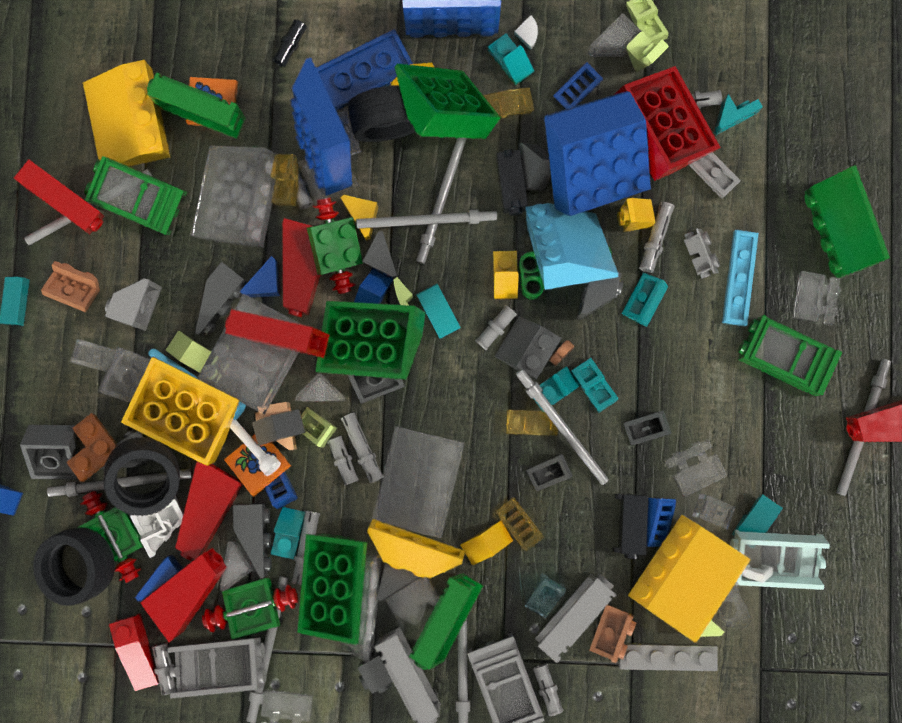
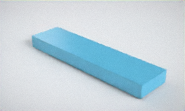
M741 230L733 231L722 323L747 326L759 233Z

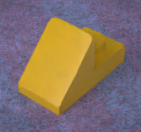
M493 251L494 299H518L517 251Z

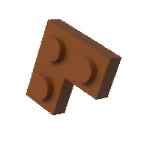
M93 413L72 428L85 445V448L66 462L81 482H85L105 466L110 453L118 447L106 428Z

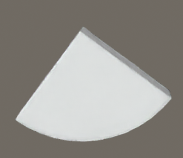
M532 16L524 21L514 32L530 50L535 45L538 35L537 24Z
M747 565L742 572V576L764 583L772 576L773 567L761 565L760 568H751L750 565Z

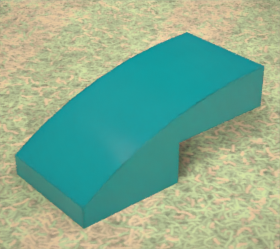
M437 283L416 294L440 339L461 328Z
M592 358L571 370L598 413L618 401L617 395L609 386L605 376Z
M760 494L748 514L743 515L735 530L740 532L766 533L783 508L765 495Z

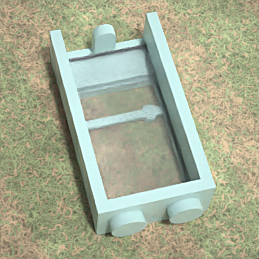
M735 530L734 539H731L730 546L750 559L748 565L751 568H760L761 565L773 567L772 576L764 583L743 577L741 574L735 585L824 590V584L818 575L819 569L826 568V560L821 555L822 548L829 549L830 544L822 534H816L815 536L740 532Z

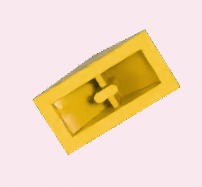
M348 195L340 197L347 211L353 217L355 224L356 219L376 218L378 211L377 202ZM359 228L365 240H370L373 228Z
M500 520L463 542L460 546L465 550V554L473 566L497 554L513 542V539Z

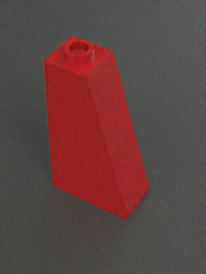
M29 159L15 175L14 179L89 235L93 231H98L102 226L104 215Z
M284 218L283 307L289 310L288 314L302 318L303 314H310L321 275H317L307 228L312 226Z
M231 309L225 323L226 334L320 358L325 356L330 336L313 327Z
M902 400L846 417V428L852 441L902 442Z
M198 461L196 463L175 547L181 551L180 555L190 561L205 553L243 487L242 482L238 478L213 464L206 466Z
M213 548L201 554L141 602L143 608L168 642L185 631L227 568L221 555Z

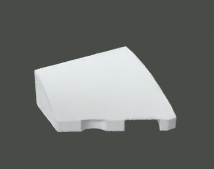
M177 496L160 512L148 516H133L130 514L140 535V541L149 558L156 554L157 549L164 541L171 537L175 528H178L182 523L184 512Z

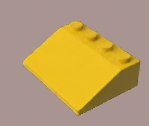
M145 60L119 65L83 82L97 155L100 160L102 156H105L127 166H134L170 158L161 110L147 95L148 83L152 78L154 79L152 68ZM110 166L108 171L115 170L116 168Z
M152 357L121 423L208 466L215 463L225 443L240 400Z
M681 515L628 596L696 643L750 562V559L697 523Z

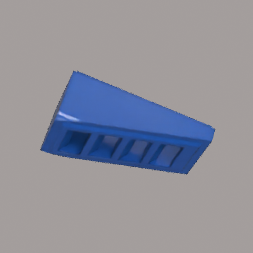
M586 62L553 97L565 109L576 107L603 81V78ZM585 72L593 79L591 84L582 76ZM578 79L587 87L585 90L576 83ZM573 86L580 95L576 97L569 87ZM564 92L574 100L571 104L562 96Z
M285 471L265 487L270 502L276 509L298 499ZM283 482V486L275 490L272 489V487ZM287 491L286 494H284V495H282V496H280V497H278V498L276 497V496H278V495H280V494H282V493H284V492Z
M648 498L647 547H660L668 536L675 511L676 499Z
M173 555L167 556L138 592L135 597L137 601L146 599L183 569Z

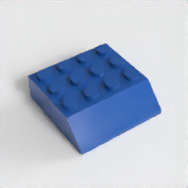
M403 0L406 35H411L414 38H420L424 35L446 37L449 34H457L459 37H468L471 34H480L484 37L498 34L501 0Z
M310 57L305 60L292 87L293 98L290 99L294 110L292 115L296 123L294 128L297 133V143L300 149L305 150V160L309 169L313 168L314 180L318 189L323 188L327 196L352 186L350 140Z
M622 92L544 116L556 210L572 216L651 189L646 119L631 92Z

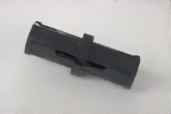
M294 19L288 33L280 40L281 45L272 59L277 65L286 67L291 55L298 49V43L307 29V26L302 21Z

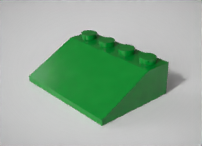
M396 64L395 71L407 117L414 126L415 132L420 136L486 139L501 118L463 70Z
M856 165L813 185L805 191V203L808 208H811L814 216L813 225L816 230H819L822 238L821 247L824 252H827L830 260L829 269L832 274H835L836 279L865 270L890 259Z
M326 301L322 332L330 336L324 358H317L315 372L406 380L422 338L425 312L416 306Z
M325 533L306 534L297 633L353 645L359 644L367 542Z

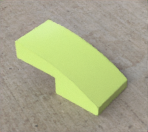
M630 0L626 2L627 9L638 33L644 32L654 44L668 38V31L659 19L658 9L652 0Z
M396 277L393 281L400 305H408V302L413 299V295Z

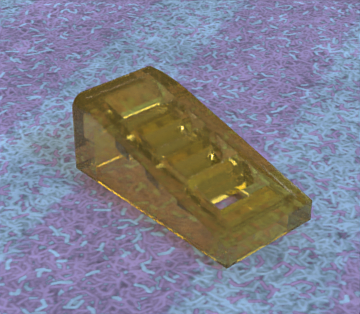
M514 497L495 511L524 551H528L544 538V535ZM516 507L517 511L513 513L510 517L506 518L504 516L510 510ZM522 515V520H520L514 526L510 524L512 521H514L516 518ZM528 523L529 527L518 534L517 530ZM534 531L535 535L524 542L523 538Z

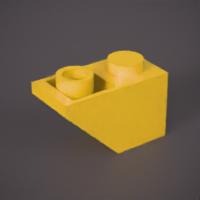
M626 199L620 208V212H617L619 226H623L624 232L650 228L656 223L651 199Z

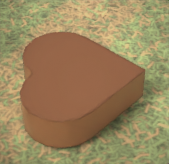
M569 340L565 341L550 357L549 361L554 366H557L575 346Z

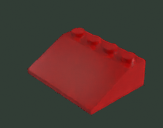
M676 66L625 84L614 94L626 91L631 92L646 119L649 171L654 181L668 176L721 148Z

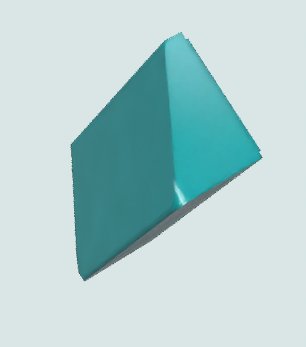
M643 272L622 314L647 327L668 285L664 280Z
M5 277L0 324L24 326L29 279L24 277Z

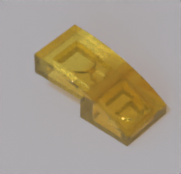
M530 88L512 89L483 95L501 118L534 111Z
M275 154L270 175L271 178L276 180L271 203L280 206H296L298 193L297 157L288 154Z
M507 410L506 434L558 436L557 427L545 412Z

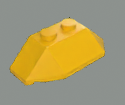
M375 519L372 520L367 531L383 562L388 563L389 566L395 569L403 568L411 571L418 577L426 576L432 578L461 565L464 558L465 550L382 523Z

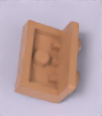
M54 261L52 264L53 273L41 289L42 295L87 312L100 291L98 279L89 272L83 273L67 263L61 264Z
M607 604L589 651L611 659V662L617 663L619 658L623 660L628 645L624 644L627 635L632 636L637 623L632 621L634 615Z

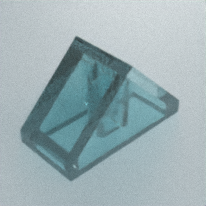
M542 573L525 607L546 618L565 593L566 587Z

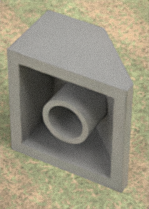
M144 278L113 293L112 298H109L106 303L105 317L146 331L162 287Z

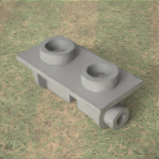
M697 228V235L694 232L685 234L686 239L684 242L690 256L699 253L700 257L693 259L692 262L697 275H700L701 279L710 276L709 271L711 270L714 274L719 273L717 267H720V263L716 254H711L709 249L711 240L708 233Z

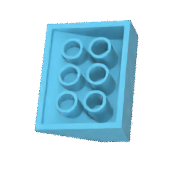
M551 203L525 207L527 230L545 290L618 277L616 266L595 213L584 211L568 216L556 210L554 204Z

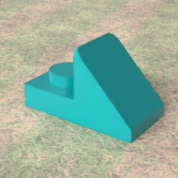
M506 33L488 46V52L515 86L534 72L522 45L517 47Z
M727 94L722 101L714 133L718 135L756 115L763 108L759 99L752 103L747 100L736 107L730 95Z
M566 366L539 386L542 388V393L551 405H554L577 389L580 384Z
M282 507L274 528L276 534L271 550L272 555L294 560L302 533L305 511Z

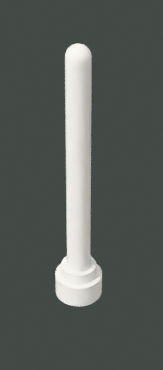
M233 419L230 428L259 460L260 470L266 476L274 473L280 467L281 462L274 455L266 454L239 422Z

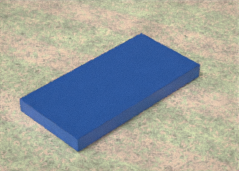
M393 29L317 67L316 70L335 110L338 111L348 106L349 100L356 95L370 89L390 85L397 77L395 71L397 63L407 65L413 63L396 30Z

